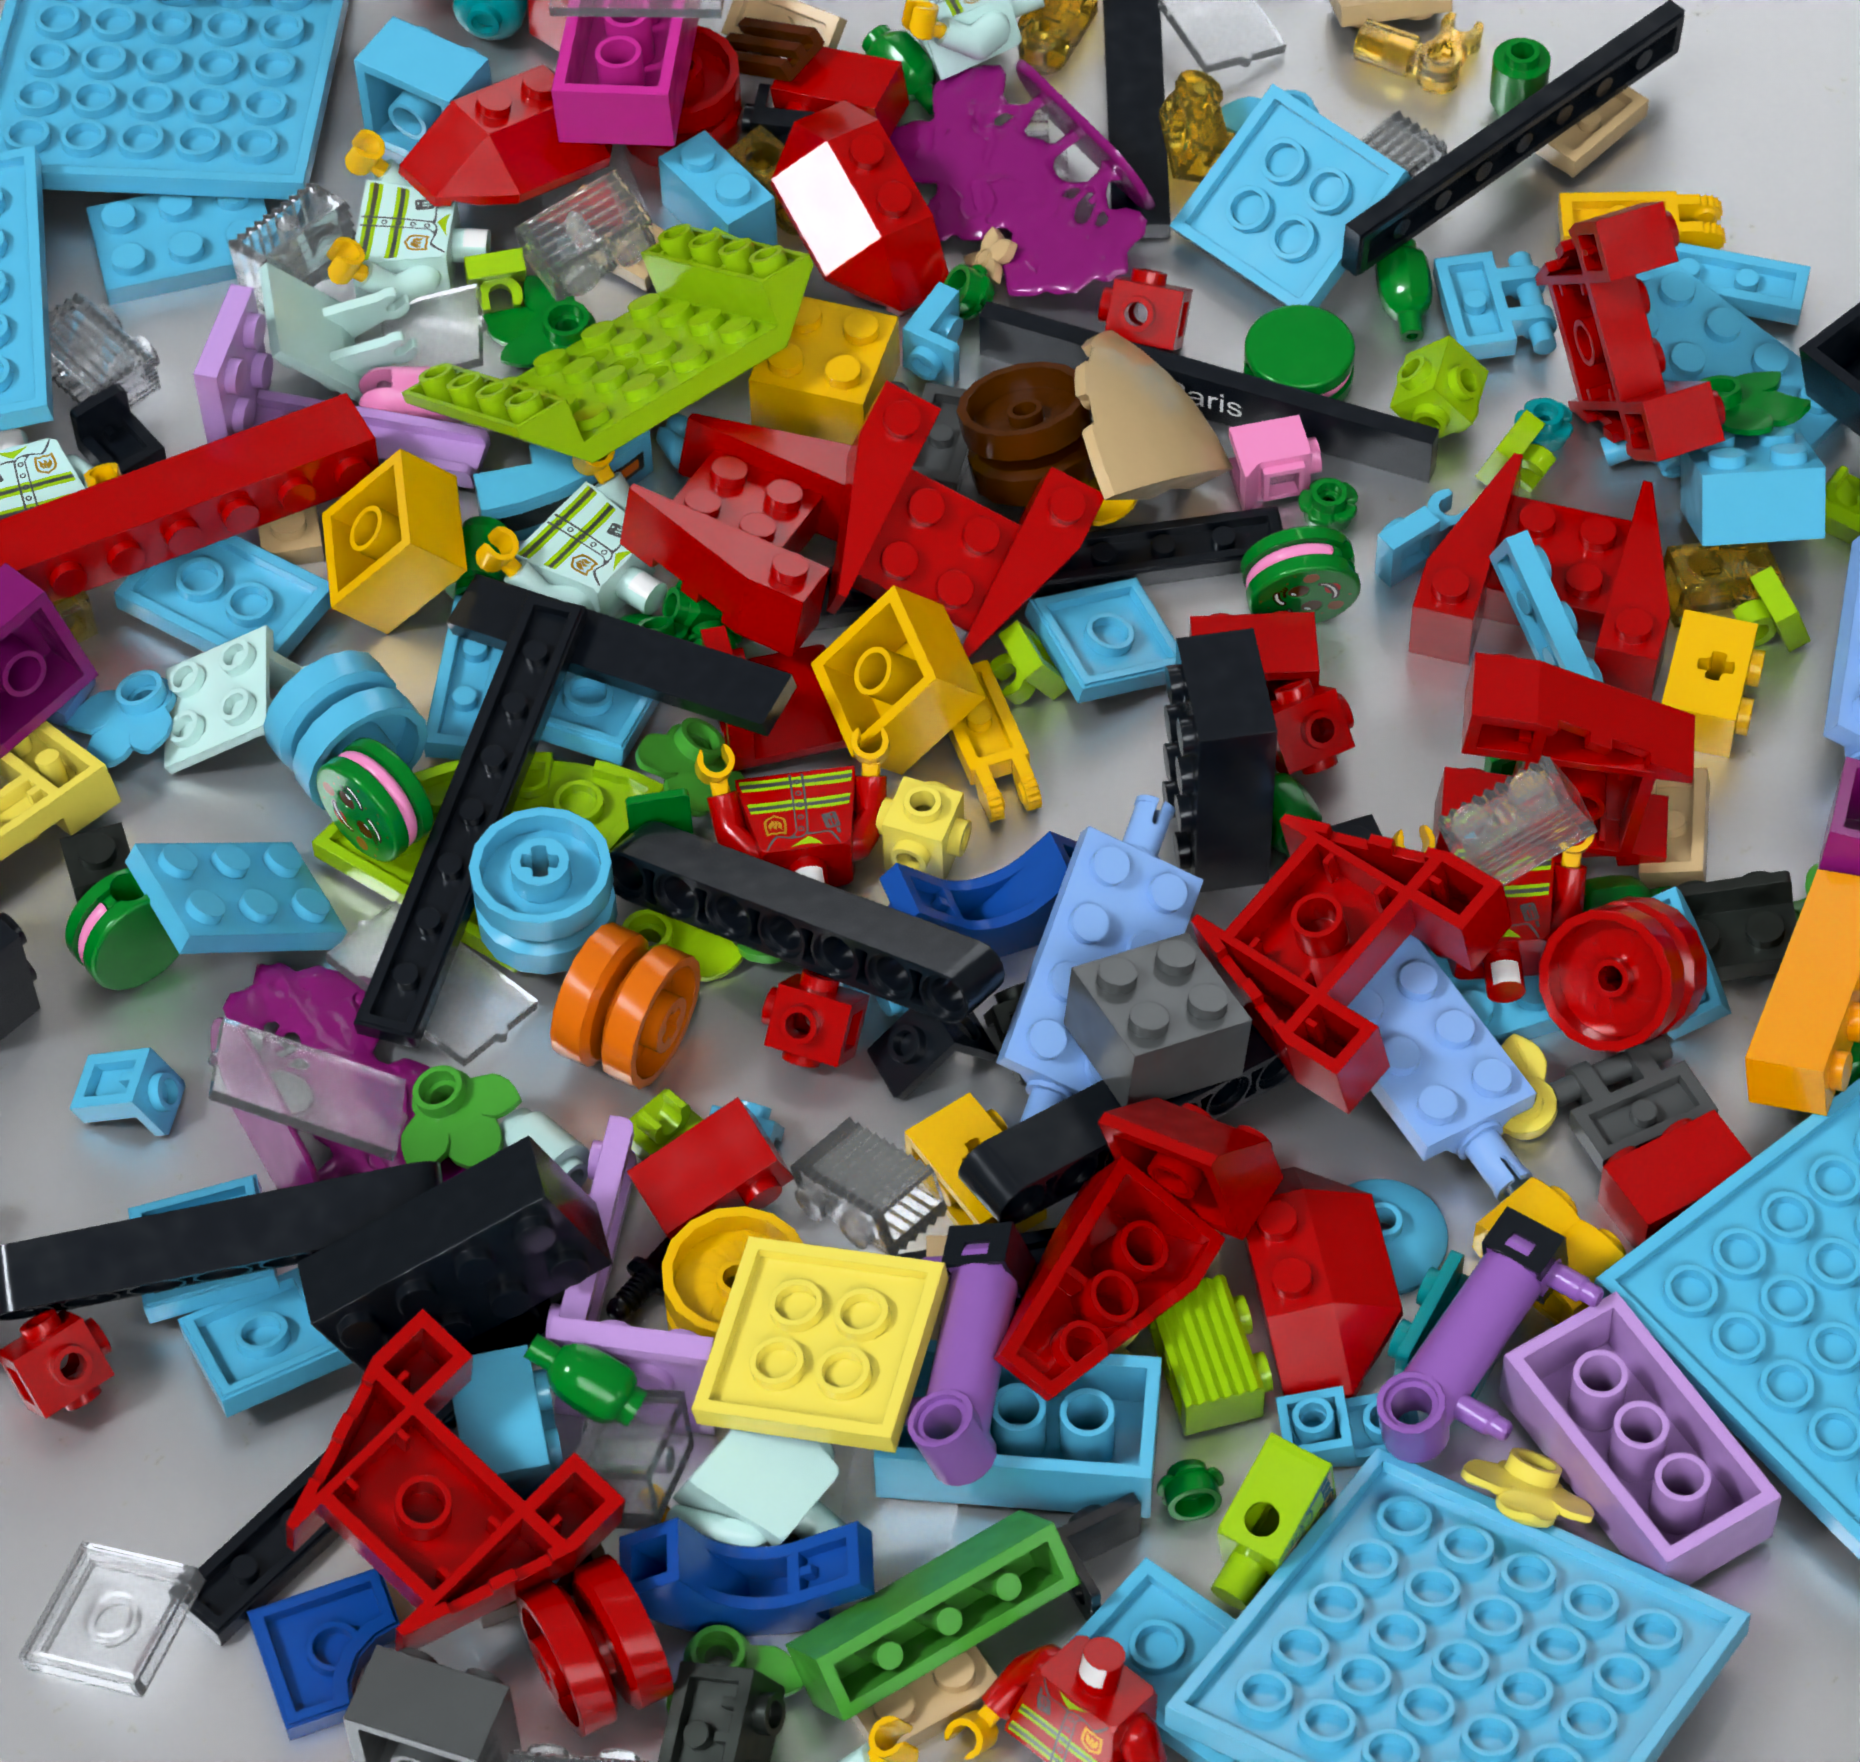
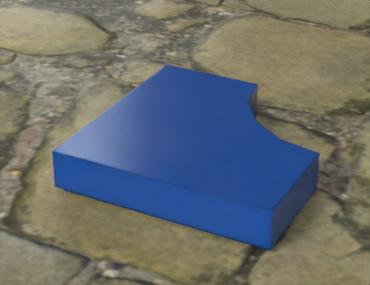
M375 1569L247 1611L248 1619L289 1741L343 1723V1717L354 1695L361 1670L370 1660L376 1645L385 1646L395 1640L396 1628L400 1625L384 1577Z

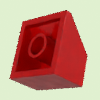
M1155 1097L1105 1111L1098 1121L1115 1160L1123 1155L1213 1229L1242 1241L1284 1178L1272 1150V1144L1264 1134L1247 1125H1239L1235 1128L1214 1120L1206 1111L1193 1104L1184 1103L1182 1106H1178Z

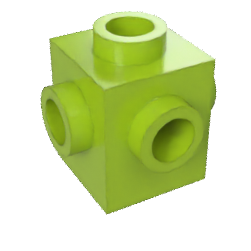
M1448 335L1406 354L1404 363L1397 374L1398 382L1390 408L1400 418L1439 429V439L1452 433L1463 432L1473 425L1478 416V405L1489 371L1451 335Z

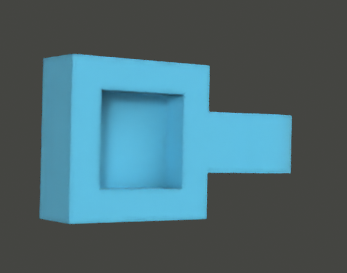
M1450 489L1437 491L1430 497L1427 507L1423 506L1405 518L1399 517L1392 520L1377 535L1375 574L1390 588L1425 567L1429 556L1469 509L1467 508L1454 516L1444 514L1452 508L1453 492Z

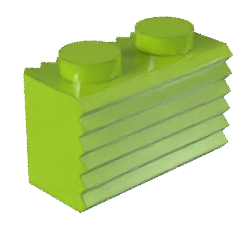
M1218 1274L1212 1279L1205 1277L1194 1291L1174 1304L1147 1326L1151 1341L1154 1344L1155 1353L1158 1357H1162L1163 1376L1166 1379L1167 1388L1170 1391L1171 1400L1174 1403V1408L1185 1436L1263 1417L1265 1393L1273 1391V1379L1266 1355L1263 1351L1252 1354L1246 1335L1253 1334V1324L1244 1295L1232 1297L1225 1275Z

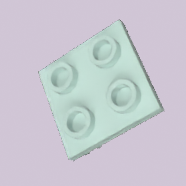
M268 262L259 268L271 354L283 366L294 368L320 382L331 391H337L341 394L347 393L351 399L359 403L360 398L363 396L359 389V382L369 370L376 367L406 363L416 356V339L411 338L401 346L404 343L402 331L392 332L384 337L355 345V338L385 320H395L405 316L410 309L407 294H404L392 303L397 299L396 290L394 287H389L377 293L340 302Z
M267 625L166 669L165 679L168 680V687L177 695L176 703L169 712L173 721V728L165 741L164 768L171 774L259 736H265L263 725L269 705L273 701L270 698V688L280 691L284 684L306 667L299 666L274 651L273 630Z

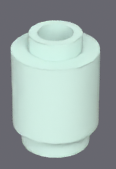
M519 1108L503 1119L500 1123V1128L503 1132V1149L529 1135L580 1187L583 1186L588 1177L590 1152L587 1147L544 1112H532L528 1108Z

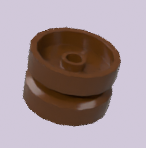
M1045 361L1018 363L989 373L975 381L961 395L957 407V416L962 437L969 449L967 458L972 479L981 496L997 504L1014 507L1027 506L1037 484L1051 466L1087 485L1095 477L1082 435V431L1093 422L1091 410H1087L1082 406L1079 398L1075 395V369L1065 364Z

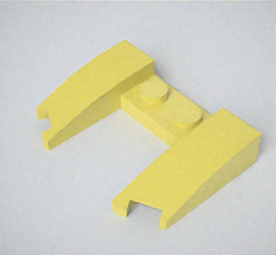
M47 721L43 722L0 759V775L8 782L7 785L0 789V862L25 844L36 840L42 832L54 824H57L66 833L73 836L121 802L106 764Z

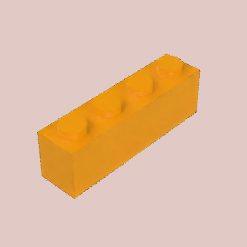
M1817 869L1745 1056L1749 1102L1827 1116L1836 1090L1844 1092L1848 1087L1853 1062L1850 1051L1854 1042L1860 1043V876Z

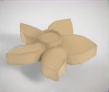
M992 226L983 237L980 246L981 250L964 256L965 264L970 267L977 264L984 266L987 269V276L991 279V282L994 285H999L1001 278L1004 277L1002 266L1008 264L1013 259L1018 244L1005 239L1003 234Z

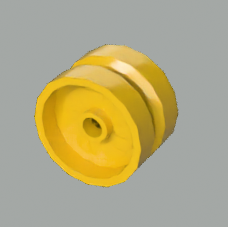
M746 1206L714 1209L690 1220L671 1239L662 1261L663 1291L668 1331L686 1329L700 1336L714 1337L715 1339L748 1237L803 1243L796 1230L773 1213Z

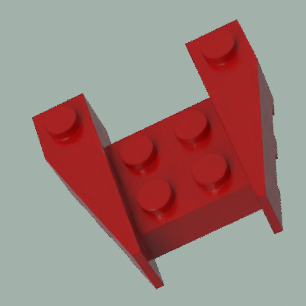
M1663 201L1640 203L1574 223L1569 229L1571 239L1560 242L1555 248L1557 259L1545 262L1535 276L1537 286L1548 285L1576 389L1578 398L1568 401L1569 409L1586 423L1598 420L1605 425L1603 426L1604 437L1612 443L1622 440L1627 441V454L1636 461L1659 462L1725 441L1722 425L1726 421L1725 408L1717 391L1712 390L1710 381H1663L1662 373L1666 369L1664 352L1658 340L1654 337L1652 338L1646 316L1650 312L1648 291L1644 283L1636 278V274L1679 261L1675 249L1679 244L1678 227L1672 214L1665 210Z
M886 380L848 451L845 471L847 475L843 503L840 508L839 534L835 563L832 567L827 611L835 615L852 587L878 600L895 585L944 605L970 660L1080 549L1103 503L1104 497L1102 492L1051 466L1037 484L1017 524L912 469L941 408Z
M692 413L687 420L678 471L679 474L690 479L673 500L633 483L629 487L620 544L649 567L653 568L660 564L682 581L680 591L696 603L706 599L722 612L721 622L736 634L792 658L819 623L830 568L805 558L799 553L815 533L836 542L838 541L840 508L843 503L847 475L845 473L847 456L851 445Z
M1514 453L1427 559L1412 606L1408 652L1469 665L1482 619L1520 626L1489 559V555L1505 538L1528 530L1534 545L1542 547L1548 556L1552 569L1551 582L1560 601H1565L1571 607L1578 625L1577 638L1597 643L1594 661L1601 671L1604 683L1652 700L1664 659L1671 613L1652 482L1643 481L1633 518L1630 521L1519 497L1523 455Z
M1475 652L1465 689L1461 753L1515 760L1516 765L1513 775L1490 773L1478 768L1460 769L1444 767L1434 810L1433 834L1435 836V849L1451 852L1458 857L1554 852L1555 863H1561L1562 851L1558 849L1554 842V831L1557 823L1564 817L1562 837L1569 845L1576 846L1585 841L1587 819L1590 820L1594 827L1593 841L1588 849L1582 853V858L1616 857L1617 866L1665 862L1667 858L1669 796L1651 794L1656 779L1692 784L1694 773L1695 715L1540 660L1517 658L1510 654Z
M1285 814L1279 821L1290 855L1286 862L1225 931L1198 914L1192 918L1191 923L1201 951L1248 1013L1254 1027L1294 1079L1349 1115L1388 1070L1390 1065L1379 1026L1347 1006L1410 934L1468 970L1473 971L1512 926L1503 883L1451 852L1428 847L1426 853L1396 846L1393 838L1371 834L1369 839L1332 831L1331 824Z
M424 1309L415 1315L372 1357L361 1378V1384L346 1413H343L332 1434L329 1446L312 1478H309L286 1522L287 1546L293 1552L300 1548L326 1522L416 1608L396 1628V1651L406 1647L419 1649L516 1600L519 1595L572 1572L622 1522L626 1501L575 1452L524 1501L451 1432L435 1415L471 1381L473 1355Z

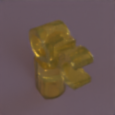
M1449 12L1441 20L1439 34L1434 39L1423 44L1421 43L1420 36L1367 18L1357 34L1353 57L1358 61L1406 78L1409 73L1417 75V83L1425 91L1434 94H1446L1457 87L1460 70L1464 66L1468 55H1472L1479 50L1484 23L1477 21L1470 31H1457L1454 29L1456 14Z

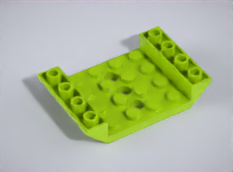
M690 224L676 225L663 231L658 236V243L641 252L656 293L646 294L633 300L628 305L629 311L613 321H602L587 327L580 335L581 340L565 349H554L543 353L533 361V368L518 377L499 379L450 363H442L422 372L418 377L420 382L401 393L407 404L594 463L786 348L814 264L810 254L786 249L781 245L764 244L752 241L750 238H738L721 234L720 231H708L691 227Z

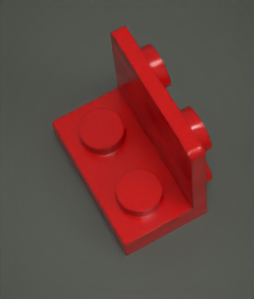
M725 625L701 630L702 646L746 659L742 647L731 648ZM823 644L799 648L792 658L778 652L746 659L792 674L797 688L768 737L718 721L725 744L732 749L735 756L732 772L847 748L811 666V663L826 649Z

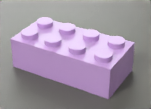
M1617 1291L1603 1298L1598 1306L1587 1307L1504 1354L1498 1396L1544 1455L1562 1467V1478L1576 1496L1590 1504L1594 1511L1593 1518L1625 1558L1681 1583L1690 1585L1773 1536L1782 1496Z

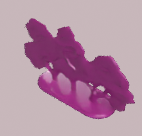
M1019 59L1017 62L1016 72L1032 98L1027 104H1009L1004 97L1006 73L1001 65L983 64L974 68L970 67L949 78L939 80L933 86L932 92L934 118L929 122L916 120L896 127L890 137V141L914 182L937 184L936 195L929 201L928 207L933 214L940 242L946 241L952 235H958L963 241H981L992 226L996 229L1004 228L1012 233L1011 241L1018 244L1013 259L1008 264L1002 266L1007 292L1011 296H1037L1044 292L1056 295L1077 293L1093 279L1111 282L1118 275L1126 274L1128 272L1127 252L1145 235L1147 220L1140 211L1130 208L1110 209L1106 197L1108 184L1113 181L1140 208L1152 210L1155 204L1140 177L1119 151L1031 65L1022 59ZM1041 109L1051 122L1065 134L1056 143H1046L1042 139L1028 137L1025 133V129L1037 110ZM1007 113L1014 116L1001 126L994 124L995 119L1002 114ZM1073 144L1099 168L1097 173L1087 182H1065L1054 171L1055 158ZM1072 188L1080 189L1073 199L1063 196L1066 190ZM1087 193H1093V196L1087 200L1091 205L1095 204L1090 217L1083 224L1077 223L1074 218L1077 204ZM1104 211L1109 219L1106 224L1099 227L1095 225L1097 217Z
M280 962L271 965L257 964L253 985L244 990L229 994L223 1006L226 1018L220 1017L213 1020L211 1027V1049L220 1084L277 1190L407 1164L401 1149V1135L407 1124L415 1116L412 1109L414 1083L423 1072L430 1069L427 1065L407 1058L390 1064L379 1061L373 1054L379 1039L357 1034L354 1026L355 1018L370 981L349 979L340 971L327 969L320 965L294 971ZM268 1022H277L280 1026L275 1034L267 1036L263 1026ZM239 1029L253 1032L261 1037L260 1052L257 1059ZM288 1032H294L300 1037L301 1041L297 1051L293 1056L281 1062L274 1060V1057L282 1055L279 1048H274L276 1044ZM294 1063H299L308 1070L304 1074L288 1071L287 1067ZM278 1074L301 1083L310 1096L311 1105L306 1113L289 1118L267 1078ZM303 1129L312 1133L316 1140L331 1149L333 1157L318 1171L297 1132L298 1130ZM449 1157L440 1163L443 1182L466 1170V1168L456 1165Z

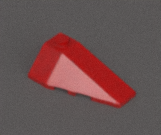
M1123 1155L1085 1181L1045 1249L994 1360L1043 1399L1049 1401L1124 1342L1152 1323L1162 1313L1194 1291L1200 1284L1226 1238Z

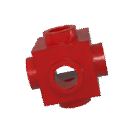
M1133 268L1131 277L1122 276L1114 278L1113 288H1104L1099 305L1098 321L1106 323L1105 331L1113 330L1128 341L1152 348L1177 350L1183 346L1193 289L1166 284L1167 273ZM1140 303L1147 309L1148 316L1146 321L1141 319L1138 314Z
M1302 679L1283 685L1274 691L1276 699L1271 701L1278 731L1276 772H1284L1288 775L1300 770L1304 775L1321 772L1338 763L1337 754L1355 747L1350 728L1354 726L1353 714L1348 702L1340 693H1337L1336 688L1311 684L1310 679Z
M803 969L802 974L797 973L780 982L778 988L772 987L770 989L761 1016L762 1024L768 1025L764 1045L783 1051L782 1059L798 1066L816 1068L820 1066L821 1062L839 1067L855 1057L870 995L839 986L840 982Z
M50 1309L34 1316L20 1327L21 1337L0 1349V1363L27 1409L45 1419L62 1408H65L66 1411H73L88 1404L101 1393L102 1389L99 1385L115 1375L105 1358L107 1354L112 1352V1348L99 1325L91 1317L84 1321L82 1317L66 1310L57 1313L55 1309Z

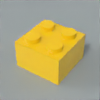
M803 296L787 347L754 366L749 376L751 424L852 445L886 380L889 382L894 381L900 366L899 317Z
M401 448L322 513L331 608L383 633L389 634L410 616L415 615L421 607L446 587L456 582L467 571L457 476Z
M895 585L811 663L851 757L856 758L851 745L852 734L856 728L859 727L861 731L859 748L865 753H875L882 746V727L888 734L891 750L887 760L881 764V768L903 775L986 698L944 605Z

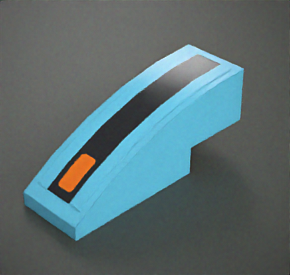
M649 430L616 449L613 460L609 463L614 473H622L629 486L633 483H639L654 471ZM531 444L529 445L531 464L473 474L479 516L499 520L514 532L518 541L526 540L584 482L587 481L595 487L598 483L595 476L580 474L573 466L572 456Z

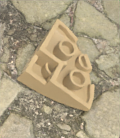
M1113 330L1103 331L1086 340L1081 348L1086 356L1089 357V360L1075 368V395L1079 398L1082 406L1087 410H1091L1093 422L1082 431V435L1104 500L1152 499L1170 489H1193L1233 469L1216 433L1195 402L1165 369L1143 350Z

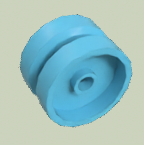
M346 650L326 655L301 669L283 685L271 702L263 725L268 745L282 763L294 772L296 781L310 799L323 810L325 808L316 785L317 772L323 764L341 754L353 741L359 738L374 739L395 752L412 770L421 758L428 738L425 719L410 700L397 689L396 683L382 665L369 653L355 650Z
M548 807L531 808L513 812L490 825L475 843L469 864V873L474 895L476 918L481 941L498 961L520 972L548 975L568 971L586 940L601 925L611 922L616 923L618 911L613 887L614 878L611 857L606 839L591 821L569 810Z

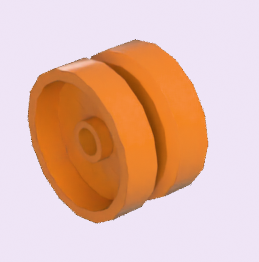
M614 922L601 925L586 940L574 958L561 985L553 1010L550 1030L552 1049L559 1055L586 1067L599 1064L602 1061L603 1071L607 1075L634 1088L642 1089L650 1086L664 1072L677 1052L690 1024L701 980L699 962L693 956L665 944L655 946L649 950L648 940L645 937Z

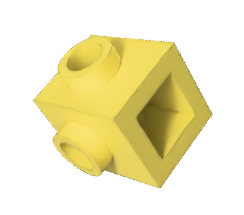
M903 776L893 799L889 797L884 798L875 824L879 834L882 835L884 869L889 870L893 865L899 863L944 880L947 879L956 856L962 857L965 853L972 829V822L964 819V792L953 790L937 781L924 782L907 776Z

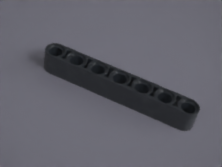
M649 821L644 823L609 851L613 869L614 891L616 895L624 900L943 1022L952 1024L962 1022L1004 982L1005 971L999 956L990 946L979 940L662 822Z
M1251 1024L1242 1076L1165 1101L1178 1106H1182L1184 1103L1196 1105L1215 1120L1294 1077L1254 1025ZM1101 1080L976 1146L961 1163L958 1178L998 1222L1018 1224L1075 1194L1080 1190L1085 1181L1115 1161L1098 1121L1105 1111L1122 1106L1104 1080Z
M423 1161L0 1245V1321L31 1318L50 1309L60 1312L62 1310H71L296 1265L297 1262L443 1183L440 1162Z

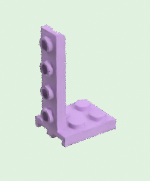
M230 284L193 373L207 444L325 401L268 391L271 385L273 357L265 351L266 320L264 314L258 313L253 287ZM355 406L376 439L379 466L401 448L457 476L458 487L474 489L473 474L480 473L490 447V436L486 430L477 426Z
M610 1115L603 1141L593 1140L590 1148L588 1179L593 1180L588 1195L596 1202L613 1263L633 1181L627 1171L637 1165L635 1153L631 1150L634 1138L633 1123L626 1117ZM613 1264L587 1277L581 1283L565 1289L562 1304H551L547 1317L545 1338L560 1347L579 1342L592 1345L609 1353L628 1365L636 1375L637 1385L648 1391L630 1424L715 1435L716 1427L697 1424L691 1410L713 1346L714 1337L700 1336L686 1329L663 1331L634 1327L619 1320L598 1322ZM556 1396L554 1404L555 1414L587 1418Z

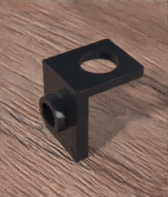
M908 1009L867 1049V1053L894 1098L904 1100L955 1051L988 1061H993L999 1055L974 1012L960 1022L973 1039L964 1034L956 1023L943 1022Z
M1134 1492L1103 1507L1098 1504L1085 1507L1075 1513L1067 1524L1057 1528L1081 1583L1068 1592L1086 1622L1101 1607V1593L1083 1563L1140 1535L1141 1503Z

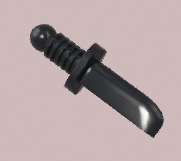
M668 1237L646 1259L635 1256L628 1263L626 1268L632 1277L617 1291L616 1296L610 1299L606 1306L607 1315L611 1320L623 1322L628 1320L632 1312H635L653 1292L664 1296L662 1261L671 1241Z

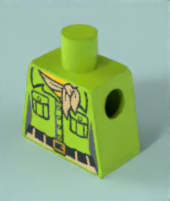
M1272 1432L1270 1433L1219 1525L1217 1538L1224 1566L1210 1588L1214 1595L1239 1610H1244L1248 1606L1260 1586H1264L1336 1499L1333 1465Z

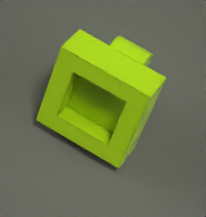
M522 247L464 257V271L468 292L478 290V306L483 314L491 313L489 296L496 289H504L510 293L513 308L522 306L523 292L519 283L524 282L526 278V266Z
M1526 409L1474 477L1488 486L1514 453L1523 455L1520 488L1531 493L1557 460L1545 447L1531 444L1545 426V423Z
M1842 465L1837 468L1826 483L1825 533L1851 545L1852 541L1860 535V479L1849 474V468Z
M1770 566L1749 577L1759 599L1747 601L1736 607L1732 612L1737 620L1758 624L1755 647L1767 643L1776 633L1780 636L1789 653L1810 642L1811 639L1801 616L1773 567Z
M1016 620L998 634L1008 653H1003L992 660L990 663L995 677L1002 682L1016 672L1014 681L1002 690L1005 698L1015 705L1022 704L1033 695L1037 688L1054 701L1069 689L1036 633Z
M665 1088L629 1119L633 1123L634 1128L631 1150L643 1161L703 1119L691 1110L690 1105L672 1090Z

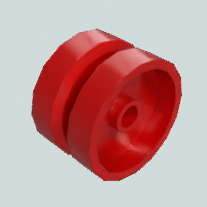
M697 26L675 146L625 145L633 156L649 166L659 168V156L704 130L727 152L736 146L742 133L743 117L738 54L726 38L710 28Z
M1627 896L1566 919L1548 938L1539 961V991L1549 1017L1568 1038L1591 1050L1620 1052L1679 1028L1697 1010L1707 986V956L1697 930L1679 910L1650 897Z
M608 1553L576 1568L573 1572L571 1585L575 1603L564 1589L552 1581L519 1595L516 1599L518 1614L543 1680L563 1715L581 1738L617 1720L618 1701L615 1689L628 1704L638 1710L668 1697L674 1692L673 1679L668 1662L649 1616L627 1575L617 1561Z

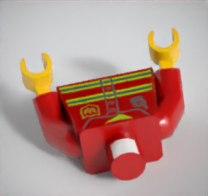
M859 727L853 732L851 745L854 756L862 763V775L856 776L853 765L735 780L736 790L734 791L730 790L728 782L735 764V756L732 749L728 745L722 744L721 755L726 768L720 772H713L706 768L703 752L700 749L694 764L695 773L700 781L710 785L712 796L707 797V802L717 843L834 887L848 885L854 880L855 862L866 859L881 836L875 824L881 803L887 797V776L881 775V764L887 760L891 750L887 732L881 727L882 746L875 753H865L859 748L861 743Z
M1564 817L1557 823L1554 831V842L1558 849L1562 851L1561 863H1555L1554 852L1460 857L1503 883L1512 926L1473 971L1468 970L1427 945L1437 957L1447 958L1454 977L1460 980L1485 979L1487 997L1497 1003L1514 1002L1524 996L1526 992L1524 976H1539V961L1548 938L1566 919L1583 913L1587 866L1581 864L1582 853L1588 849L1594 837V827L1590 820H1586L1585 841L1576 846L1569 845L1562 837ZM1427 825L1420 826L1421 852L1426 853L1428 847L1435 848V836ZM1400 829L1394 834L1393 839L1396 846L1405 848L1403 831Z
M1076 1635L1062 1649L1054 1644H1046L1017 1656L982 1695L981 1698L985 1703L980 1710L969 1711L948 1724L944 1733V1739L947 1742L962 1732L966 1726L972 1729L976 1736V1745L965 1756V1760L973 1759L995 1745L998 1739L996 1723L1002 1718L1007 1720L1004 1730L1045 1762H1167V1755L1156 1723L1158 1695L1152 1685L1124 1665L1126 1657L1124 1648L1117 1641L1108 1637L1090 1639L1087 1636Z

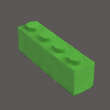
M1018 1510L785 1645L813 1706L845 1722L1081 1583L1054 1522L1026 1511Z

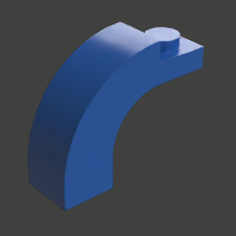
M1049 831L1009 865L991 874L969 880H944L899 863L893 865L879 879L890 901L888 907L979 940L990 946L1001 958L1040 944L1077 841Z
M678 1517L619 1537L620 1567L630 1580L649 1618L691 1632L698 1633L703 1628L711 1625L729 1626L739 1631L745 1637L781 1635L810 1630L830 1619L829 1609L875 1594L872 1531L858 1521L791 1543L766 1547L736 1546L715 1541L701 1534Z

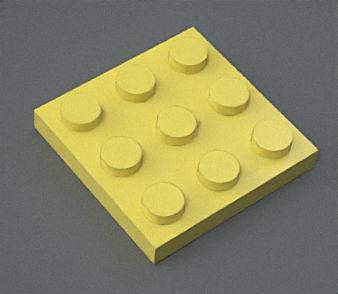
M749 1236L691 1409L696 1423L896 1453L949 1280L945 1263Z

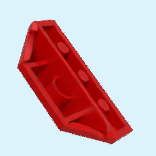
M542 64L452 100L400 163L399 174L434 207L451 206L452 201L473 205L519 204L610 165L613 144L559 142L551 93L555 72Z
M846 100L794 121L770 185L824 281L861 299L885 306L886 311L899 317L916 311L938 282L944 284L949 272L933 214L880 121Z
M1297 1167L1281 1169L1284 1178L1244 1238V1244L1282 1395L1286 1396L1343 1386L1345 1398L1356 1397L1364 1384L1363 1379L1380 1356L1403 1316L1402 1304L1373 1196L1370 1193Z

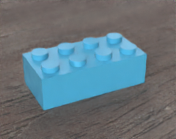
M930 1340L913 1397H925L937 1340ZM1110 1353L1101 1362L1049 1401L1043 1399L1002 1366L989 1430L996 1443L997 1456L988 1472L971 1484L963 1486L944 1484L936 1478L908 1432V1425H904L896 1453L874 1450L876 1497L1077 1513L1090 1505L1098 1504L1103 1507L1134 1492L1141 1503V1518H1151L1161 1399L1162 1357Z

